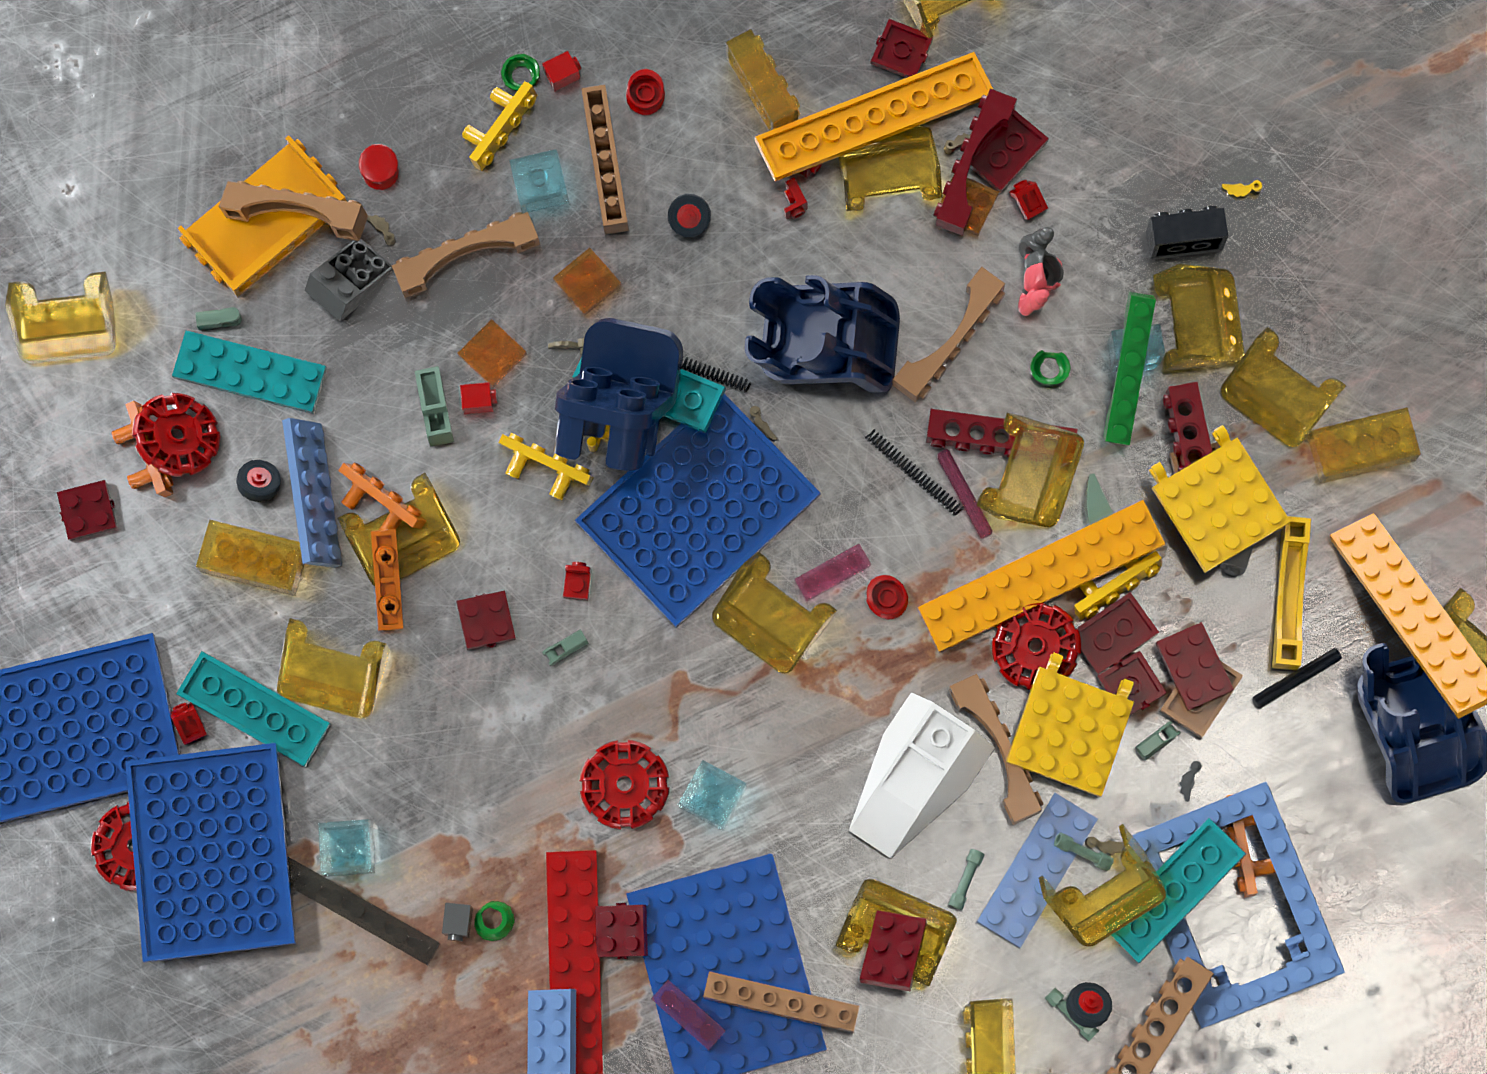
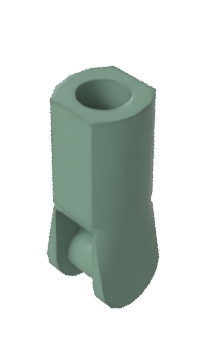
M235 307L196 312L198 330L238 326L242 321L239 310Z
M581 629L563 640L546 648L542 653L547 655L550 660L549 665L553 666L589 643ZM562 647L564 653L558 656L555 650Z
M1172 721L1163 725L1135 747L1144 760L1150 758L1181 733L1174 729L1171 725ZM1162 731L1169 737L1165 741L1159 735Z

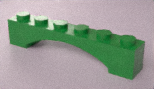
M1129 292L1119 362L1103 434L1105 442L1130 445L1156 298L1153 295Z

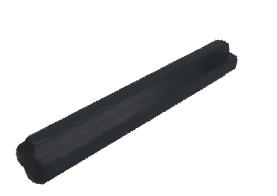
M1333 648L1256 694L1253 697L1254 703L1258 708L1265 706L1342 659L1340 652L1337 648Z

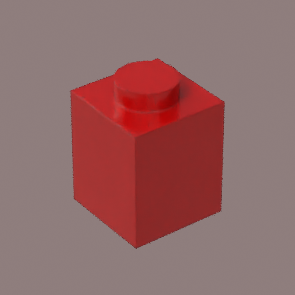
M568 51L542 63L544 73L554 92L580 79L579 70L582 69L576 56L572 58Z
M490 382L460 385L464 415L494 412L493 404H497L496 389L491 388Z

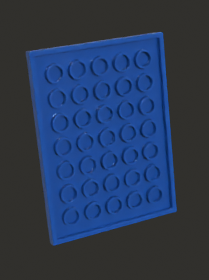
M724 393L706 433L682 423L679 424L656 445L653 457L645 455L643 466L640 469L628 471L579 515L575 522L677 628L816 500L821 493Z
M153 633L0 670V823L128 792L125 761L180 755L173 721L170 717L171 711Z
M269 743L125 761L143 962L296 944L277 744Z
M772 853L626 893L629 905H646L648 956H643L674 1074H743L827 1050L819 1025L715 1002L703 997L709 971L812 995Z

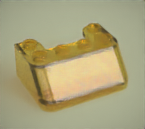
M106 272L91 273L85 277L83 284L85 295L38 300L32 284L25 281L8 283L5 307L18 356L23 362L33 364L111 354L115 350L114 305Z
M874 879L864 880L835 946L847 953L860 952L864 943H869L877 910L926 918L927 926L914 981L930 987L957 923L956 917L945 909Z
M1013 999L969 1001L968 1006L963 1008L964 1024H969L970 1032H965L966 1048H971V1058H966L967 1074H1016Z

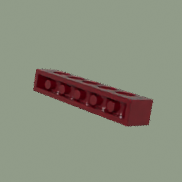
M1198 382L1168 386L1165 395H1163L1164 408L1169 409L1170 418L1168 419L1169 432L1174 433L1175 437L1173 452L1175 457L1179 456L1181 465L1178 466V472L1193 464L1188 459L1189 454H1196L1201 459L1212 452ZM1178 407H1187L1190 415H1181L1178 412ZM1183 431H1192L1195 439H1186L1183 436Z
M931 408L926 443H931V446L935 448H945L946 445L953 446L956 450L963 452L975 449L980 450V453L985 455H994V452L1004 453V456L1007 458L1025 456L1035 462H1042L1043 459L1053 460V463L1057 465H1068L1074 459L1078 429ZM948 427H956L959 430V434L950 436L946 433V429ZM973 430H979L984 436L976 440L971 437L970 433ZM999 433L1005 434L1008 441L999 443L996 441L995 435ZM1028 437L1032 440V445L1023 446L1020 444L1019 439ZM1052 440L1056 443L1057 447L1049 450L1044 446V442Z

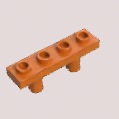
M136 401L125 404L131 424L111 432L115 443L118 445L133 439L132 428L134 418L137 413L142 411L141 407L143 406ZM152 434L145 436L146 441L153 440ZM158 452L156 456L165 461V457ZM146 464L145 469L127 476L128 483L132 489L153 482L156 494L162 497L174 494L171 487L174 485L172 477L157 472L159 469L151 464L150 466Z
M354 462L353 464L343 463L338 471L350 479L353 484L341 501L346 507L354 510L364 494L368 493L389 509L390 512L378 530H397L402 521L412 528L422 529L426 523V520L420 516L422 512L412 505H405L402 502L403 497L392 490L388 492L383 488L385 484L374 476L370 478L366 475L364 467Z
M396 529L371 531L378 631L403 629Z
M1253 815L1229 824L1230 827L1226 828L1227 835L1246 853L1235 866L1238 867L1240 877H1237L1239 892H1243L1244 898L1255 896L1258 893L1255 882L1256 876L1276 873L1271 859L1253 861L1250 858L1245 827L1256 825Z

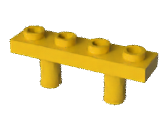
M524 81L514 96L498 87L493 89L490 99L505 109L486 134L471 125L466 126L462 137L477 146L469 158L474 167L480 171H483L486 166L492 163L495 153L500 147L505 145L508 135L513 128H516L521 123L524 113L535 104L538 95L533 86L528 82Z
M510 433L509 437L502 434L498 443L512 449L514 453L505 474L518 479L527 460L533 459L557 471L558 476L549 495L560 500L563 499L571 480H577L588 486L591 485L594 477L588 475L589 469L578 464L573 468L566 464L568 459L554 454L552 458L544 454L546 449L532 443L531 447L522 443L524 440L522 437Z
M1154 551L1142 560L1136 559L1125 564L1124 566L1127 570L1102 587L1098 588L1093 580L1079 586L1086 595V598L1074 605L1075 614L1081 621L1086 617L1087 619L1092 618L1099 612V608L1105 604L1110 605L1117 601L1121 593L1126 590L1132 591L1140 584L1142 579L1147 576L1150 578L1160 571V567H1162V558L1158 552Z

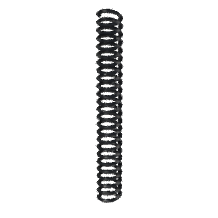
M688 357L685 358L681 369L684 367L685 371H693V374L697 373L698 376L702 374L703 378L707 376V379L711 378L712 381L716 379L717 383L720 381L721 384L730 385V388L734 386L737 389L739 387V391L743 390L744 393L748 391L751 382H749L746 388L747 378L742 385L743 377L740 378L737 384L738 375H736L732 383L734 374H731L728 381L729 372H727L723 380L725 371L723 370L719 377L720 368L714 376L716 368L713 367L710 373L711 365L708 366L705 373L706 363L700 372L702 362L699 363L696 369L697 360H695L691 368L693 359H690L686 367Z
M875 429L865 437L868 442H871V445H875V448H878V451H882V455L886 454V458L893 461V464H897V467H901L900 469L901 471L904 470V474L908 473V477L912 476V480H915V483H919V487L923 486V490H926V493L934 496V500L938 499L937 501L938 503L941 502V506H945V509L953 512V516L964 509V506H962L956 512L961 505L960 503L952 509L957 500H954L949 505L953 499L952 496L945 502L949 493L942 498L946 490H943L938 495L942 487L934 492L938 484L931 488L935 482L933 480L927 485L931 477L922 483L927 474L918 480L923 474V471H921L915 477L920 467L911 474L916 464L908 470L912 464V461H910L904 467L909 458H906L901 463L905 457L903 455L897 460L901 451L893 457L898 448L889 454L894 445L885 451L890 442L881 448L887 440L884 439L878 445L883 435L874 442L879 435V432H877L871 438L876 431Z

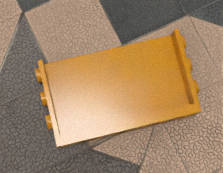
M289 135L285 138L288 145L244 181L254 186L266 185L272 189H289L294 193L300 194L308 192L317 197L326 198L331 196L347 202L345 196L336 188V185H338L336 180L329 173L325 175L320 170L322 165L314 156L311 158L305 153L307 149L299 139L294 141ZM219 201L186 230L182 225L178 227V230L182 235L179 237L180 241L188 249L192 246L197 252L194 255L203 266L208 264L212 269L210 274L219 284L223 281L238 298L321 228L325 222L307 214L290 211L259 214L250 217L248 222L229 219L225 217L219 208Z

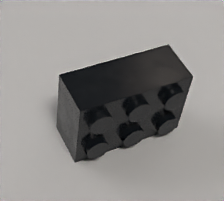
M1207 206L1200 211L1183 209L1176 214H1169L1168 212L1156 213L1150 218L1146 230L1150 259L1223 250L1229 236L1224 208H1217V206Z

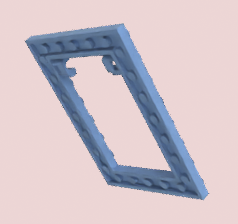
M1267 781L1125 838L1142 882L1145 884L1164 864L1159 852L1186 842L1208 818L1222 828L1253 815L1301 932L1297 936L1284 940L1293 960L1286 963L1287 967L1243 985H1239L1238 982L1231 985L1223 965L1210 969L1209 971L1214 973L1213 977L1217 976L1220 985L1213 987L1210 980L1193 1007L1201 1029L1346 973ZM1184 918L1165 937L1175 964H1177L1180 958L1185 961L1188 956L1205 967L1187 920ZM1305 942L1308 951L1301 953L1298 944ZM1182 978L1185 989L1189 992L1192 988V982L1188 978Z

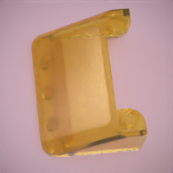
M916 126L838 157L846 211L862 210L865 206V197L917 189H920L924 200L930 201L943 198L941 168L932 131L929 127Z
M1177 264L1153 275L1156 293L1159 296L1170 297L1177 349H1171L1165 353V369L1182 370L1233 365L1243 361L1245 353L1236 286L1230 271L1221 268Z
M1267 327L1257 336L1222 384L1221 393L1229 403L1284 444L1290 447H1297L1307 438L1345 389L1346 385L1338 379L1329 378L1318 388L1273 355L1279 347V337Z
M1007 413L1004 420V429L1008 434L1016 436L999 489L985 488L980 494L977 506L998 519L1052 527L1058 523L1084 448V440L1077 433L1021 415Z
M426 473L413 479L411 492L415 499L405 503L407 506L412 505L422 512L420 516L426 520V523L422 529L412 528L402 521L396 530L400 580L454 552L460 545L459 535ZM390 512L367 524L363 523L358 514L346 513L337 519L370 582L375 586L371 531L378 530Z
M757 552L741 566L714 608L712 619L716 626L776 671L785 674L795 668L832 620L837 610L827 603H819L809 612L766 580L771 570V565L764 555Z
M290 618L286 629L277 681L279 695L294 702L359 719L368 717L373 711L390 654L387 644L379 641H370L363 646L360 657L305 643L308 636L306 625L299 620Z

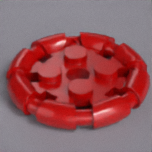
M171 393L169 396H164L163 394L155 396L141 407L142 411L137 413L134 418L132 437L136 439L137 444L135 448L138 454L148 466L151 464L159 469L157 472L168 476L182 477L183 474H197L211 464V458L216 456L219 451L220 432L217 431L216 425L218 422L215 416L205 404H199L195 401L194 397L186 394ZM172 405L174 409L168 410L167 406ZM188 409L197 413L194 418L186 413ZM154 415L158 419L154 422L149 417ZM202 427L207 428V433H202ZM171 430H181L183 433V438H174L171 434ZM152 434L153 440L146 441L145 436ZM198 446L204 448V453L197 450ZM158 452L163 457H167L165 461L156 456ZM187 457L188 463L181 464L180 458Z
M1046 602L1030 604L1037 606L1028 611L1022 607L1024 612L996 626L998 630L995 638H992V656L994 662H997L1000 667L999 672L1011 684L1017 687L1019 685L1027 687V690H1031L1038 668L1046 669L1051 654H1060L1061 649L1068 651L1066 659H1062L1057 671L1058 674L1069 677L1077 665L1075 663L1077 656L1081 654V637L1079 630L1075 629L1072 623L1074 621L1072 617L1062 608L1056 605L1053 607L1046 605ZM1042 614L1050 616L1048 623L1040 621ZM1026 615L1029 622L1020 626L1018 619ZM1063 627L1067 634L1060 637L1056 630ZM1007 632L1013 634L1011 642L1005 641ZM1034 639H1040L1043 643L1042 649L1038 652H1032L1029 648L1030 642ZM1013 654L1016 661L1009 664L1006 657ZM1024 668L1032 670L1030 678L1023 676Z
M616 740L602 745L595 750L596 754L591 759H587L580 774L579 781L582 782L580 796L589 814L593 813L598 818V822L614 829L621 830V827H631V829L649 823L654 819L655 813L663 809L669 795L670 787H667L669 773L662 758L659 755L656 756L651 751V747L634 740H628V742H618ZM619 752H628V759H619ZM643 758L650 763L645 769L638 764ZM603 760H606L609 765L603 771L598 765ZM623 777L629 778L632 782L630 789L627 791H622L617 787L619 779ZM649 779H657V787H650ZM593 781H599L598 790H592ZM645 798L651 802L646 809L640 805L645 801ZM603 800L610 805L606 811L599 806ZM620 809H630V817H621Z
M128 801L126 805L113 807L99 820L100 825L97 831L93 832L91 839V856L95 858V867L98 873L108 883H115L123 890L137 891L133 852L129 849V843L132 840L131 821L124 823L122 816L130 814ZM109 828L114 829L111 838L105 837ZM111 850L113 858L106 860L104 853ZM120 867L127 869L125 876L118 874Z

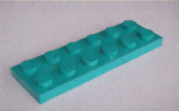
M186 330L172 377L314 414L327 367Z
M582 357L572 376L573 378L580 374ZM681 369L675 405L664 416L706 433L726 388Z
M203 651L199 654L176 693L181 698L263 744L276 743L279 753L305 768L331 726L326 720Z
M1208 818L1108 920L1103 928L1138 963H1141L1240 862L1246 853L1215 822Z

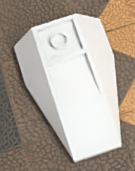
M911 693L882 736L849 832L891 859L969 788L995 747L976 730L937 704Z

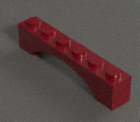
M991 88L987 96L982 95L978 108L981 109L978 117H973L969 130H972L969 139L965 137L960 149L964 153L961 160H955L951 171L954 174L952 182H946L942 193L945 195L943 203L938 202L933 216L937 217L936 226L963 236L973 209L972 206L968 205L966 195V180L969 169L983 143L1002 126L1008 127L1016 108L1017 98Z

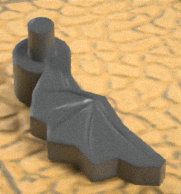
M1199 761L1191 763L1192 770L1182 776L1183 780L1179 782L1181 785L1180 792L1184 794L1187 802L1190 801L1191 790L1195 784L1194 777L1202 769V764Z

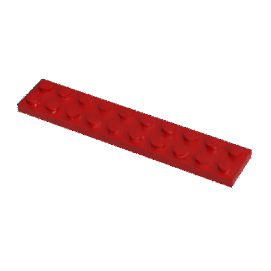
M597 850L546 852L550 990L576 989V1074H604L600 957H598L596 949L595 906H599Z

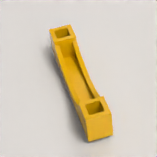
M1288 516L1291 522L1282 527L1272 668L1298 670L1302 661L1303 594L1307 553L1310 542L1311 518Z

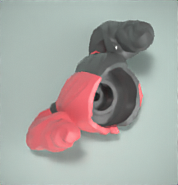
M1049 227L1040 228L1033 234L1023 236L1019 243V251L1025 259L1024 267L1026 271L1024 274V288L1018 302V310L1024 316H1028L1034 310L1042 308L1050 295L1049 291L1061 286L1059 282L1063 279L1064 270L1061 261L1055 255L1045 250L1054 237V231Z

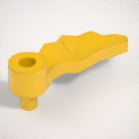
M1255 180L1250 185H1243L1242 183L1234 185L1222 184V187L1228 191V195H1234L1238 198L1240 196H1247L1252 190L1255 192L1261 191L1263 185L1259 180Z

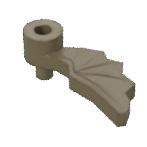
M963 133L958 135L954 141L947 140L944 145L946 154H950L956 148L961 147L965 137L969 139L971 134Z
M368 215L367 221L377 231L383 233L385 243L389 246L395 244V236L389 232V223L385 221V218L377 215Z
M584 338L578 339V343L571 341L549 343L548 348L580 349V355H582Z
M758 406L751 407L750 414L755 417L754 424L767 438L777 440L767 422L762 421L760 408Z
M1088 837L1085 840V845L1088 848L1097 846L1101 852L1113 855L1115 852H1121L1122 848L1128 845L1127 842L1111 840L1101 842L1095 837Z

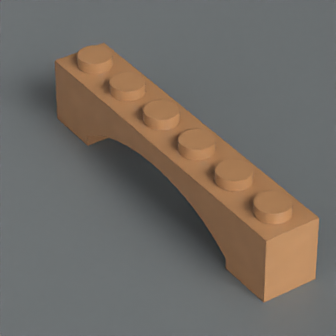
M228 181L219 204V208L226 218L246 222L249 221L250 217L268 212L290 211L307 214L329 224L336 237L360 241L368 218V214L362 204L354 200L346 202L331 196L326 198L317 197L308 192L304 194L294 193L289 189L277 190L266 185L254 186L244 181H238L237 183Z
M515 213L506 221L492 222L483 230L469 231L464 234L463 238L457 240L449 239L444 241L440 247L435 249L426 248L420 251L417 256L412 258L403 257L397 260L396 264L392 265L404 297L407 298L427 290L426 284L436 272L449 262L465 254L488 248L516 249L517 253H521L540 245L529 213Z
M981 267L967 284L966 292L970 294L969 304L963 320L954 334L931 355L914 363L907 361L893 378L892 386L915 403L920 397L924 399L932 388L929 386L934 379L939 380L945 373L947 368L944 366L946 363L957 358L961 352L959 347L964 340L968 343L976 333L975 326L979 322L983 324L991 313L989 311L990 307L994 303L998 305L1006 294L1003 292L1005 283Z
M975 674L950 685L949 692L958 711H966L977 719L989 732L1001 753L1008 781L1007 798L1003 799L1002 803L1012 825L1039 814L1042 810L1040 806L1043 805V801L1038 791L1033 792L1029 784L1033 782L1029 771L1006 762L1011 748L1008 740L1011 734L1005 723L1001 724L997 717L1000 711L995 701L990 702L986 694L989 692V688L984 678L979 679L978 675Z

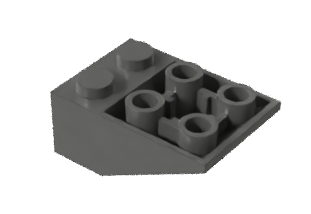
M360 238V241L353 240L311 272L304 291L341 321L370 295L393 268L388 261Z

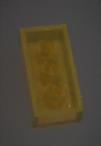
M749 29L726 42V58L768 131L798 120L800 104L794 94L790 96L786 89L788 84L782 74L778 76L774 69L777 66L773 57L770 54L766 55L763 48L765 45L760 35H754L752 29Z
M1407 407L1311 430L1307 437L1320 484L1413 462L1421 455Z
M209 519L196 568L204 574L296 596L305 564L302 563L300 542Z

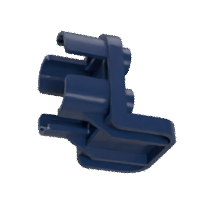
M817 275L805 276V283L807 285H791L778 277L764 278L754 285L750 293L749 307L765 318L763 338L760 340L754 335L746 336L744 348L749 360L761 366L768 377L781 384L854 382L869 392H888L891 389L893 378L895 377L900 325L898 304L891 295L872 283H830Z
M604 318L594 323L585 334L580 374L568 380V383L556 393L554 409L559 415L554 453L567 459L576 460L581 455L583 436L601 438L605 434L606 425H609L610 433L606 465L609 468L625 471L640 469L644 463L645 452L648 456L653 457L655 455L660 418L673 408L677 399L683 359V346L680 339L673 332L666 329L614 318Z
M1380 643L1367 649L1363 655V674L1358 681V701L1385 758L1386 785L1392 799L1398 803H1409L1465 787L1480 780L1487 772V731L1477 710L1458 719L1414 656L1389 663V648L1386 643Z

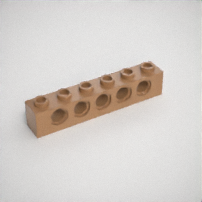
M599 85L581 88L605 234L629 231L606 86Z
M1188 956L1185 961L1180 958L1173 969L1176 975L1171 982L1165 981L1159 991L1162 997L1157 1004L1155 1002L1151 1003L1145 1013L1148 1019L1144 1025L1140 1023L1137 1025L1131 1035L1135 1038L1130 1047L1127 1045L1123 1047L1117 1057L1121 1060L1116 1069L1111 1067L1107 1074H1123V1068L1128 1064L1135 1066L1137 1074H1151L1214 973ZM1182 978H1188L1192 982V988L1187 993H1182L1178 989V982ZM1175 1000L1178 1003V1011L1175 1014L1170 1015L1164 1011L1166 1001ZM1155 1021H1160L1164 1025V1033L1160 1036H1154L1150 1032V1026ZM1140 1043H1147L1151 1048L1150 1055L1146 1058H1141L1137 1055L1136 1048Z
M710 971L703 996L707 1000L854 1033L859 1011L858 1005Z

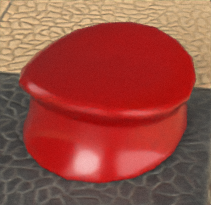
M638 70L632 74L628 81L626 91L627 103L634 112L641 115H651L657 112L665 98L662 78L653 70Z
M373 144L361 153L359 170L366 184L376 190L390 188L396 182L399 175L398 161L393 150L386 145Z
M890 575L876 576L867 586L866 602L873 613L880 618L887 620L895 619L906 611L908 594L903 584L895 577Z

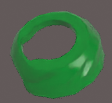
M517 54L508 58L501 70V78L505 86L517 91L522 84H518L512 79V73L518 67H524L530 71L532 80L529 84L533 86L540 75L536 59L526 54Z
M1041 350L1032 358L1030 370L1034 379L1042 385L1056 386L1064 382L1069 376L1071 366L1069 359L1064 353L1044 352ZM1046 358L1055 359L1059 366V373L1054 378H1046L1040 372V367Z
M490 901L482 906L474 918V928L477 934L489 941H497L506 937L515 923L511 907L499 901ZM490 907L498 910L502 915L501 924L494 929L487 928L483 923L482 913Z

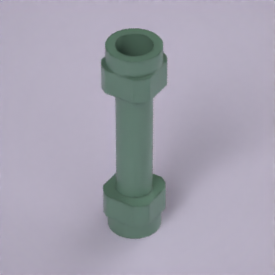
M1060 832L1054 840L1055 847L1065 852L1069 850L1094 862L1097 868L1108 871L1113 864V857L1103 852L1097 853L1074 842L1073 838Z
M970 849L966 859L968 862L956 893H953L949 906L963 910L967 900L965 895L977 866H980L984 853Z
M1054 988L1045 999L1052 1007L1056 1005L1081 1030L1080 1034L1090 1041L1099 1030L1096 1027L1087 1028L1075 1023L1067 1012L1066 1001L1063 999L1064 995Z

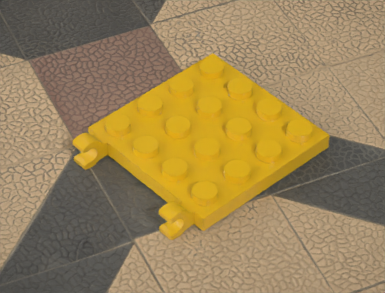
M1223 425L1212 433L1214 439L1220 445V448L1169 478L1160 462L1149 469L1150 474L1157 482V485L1153 486L1152 490L1204 573L1291 522L1238 437L1231 441Z
M1053 653L1050 655L1046 669L1039 667L1006 762L1101 797L1134 701L1127 699L1134 682L1127 679L1121 680L1117 694L1109 693L1058 674L1057 671L1063 656Z

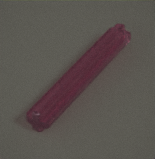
M946 449L939 452L937 458L980 538L989 537L993 530L950 451Z

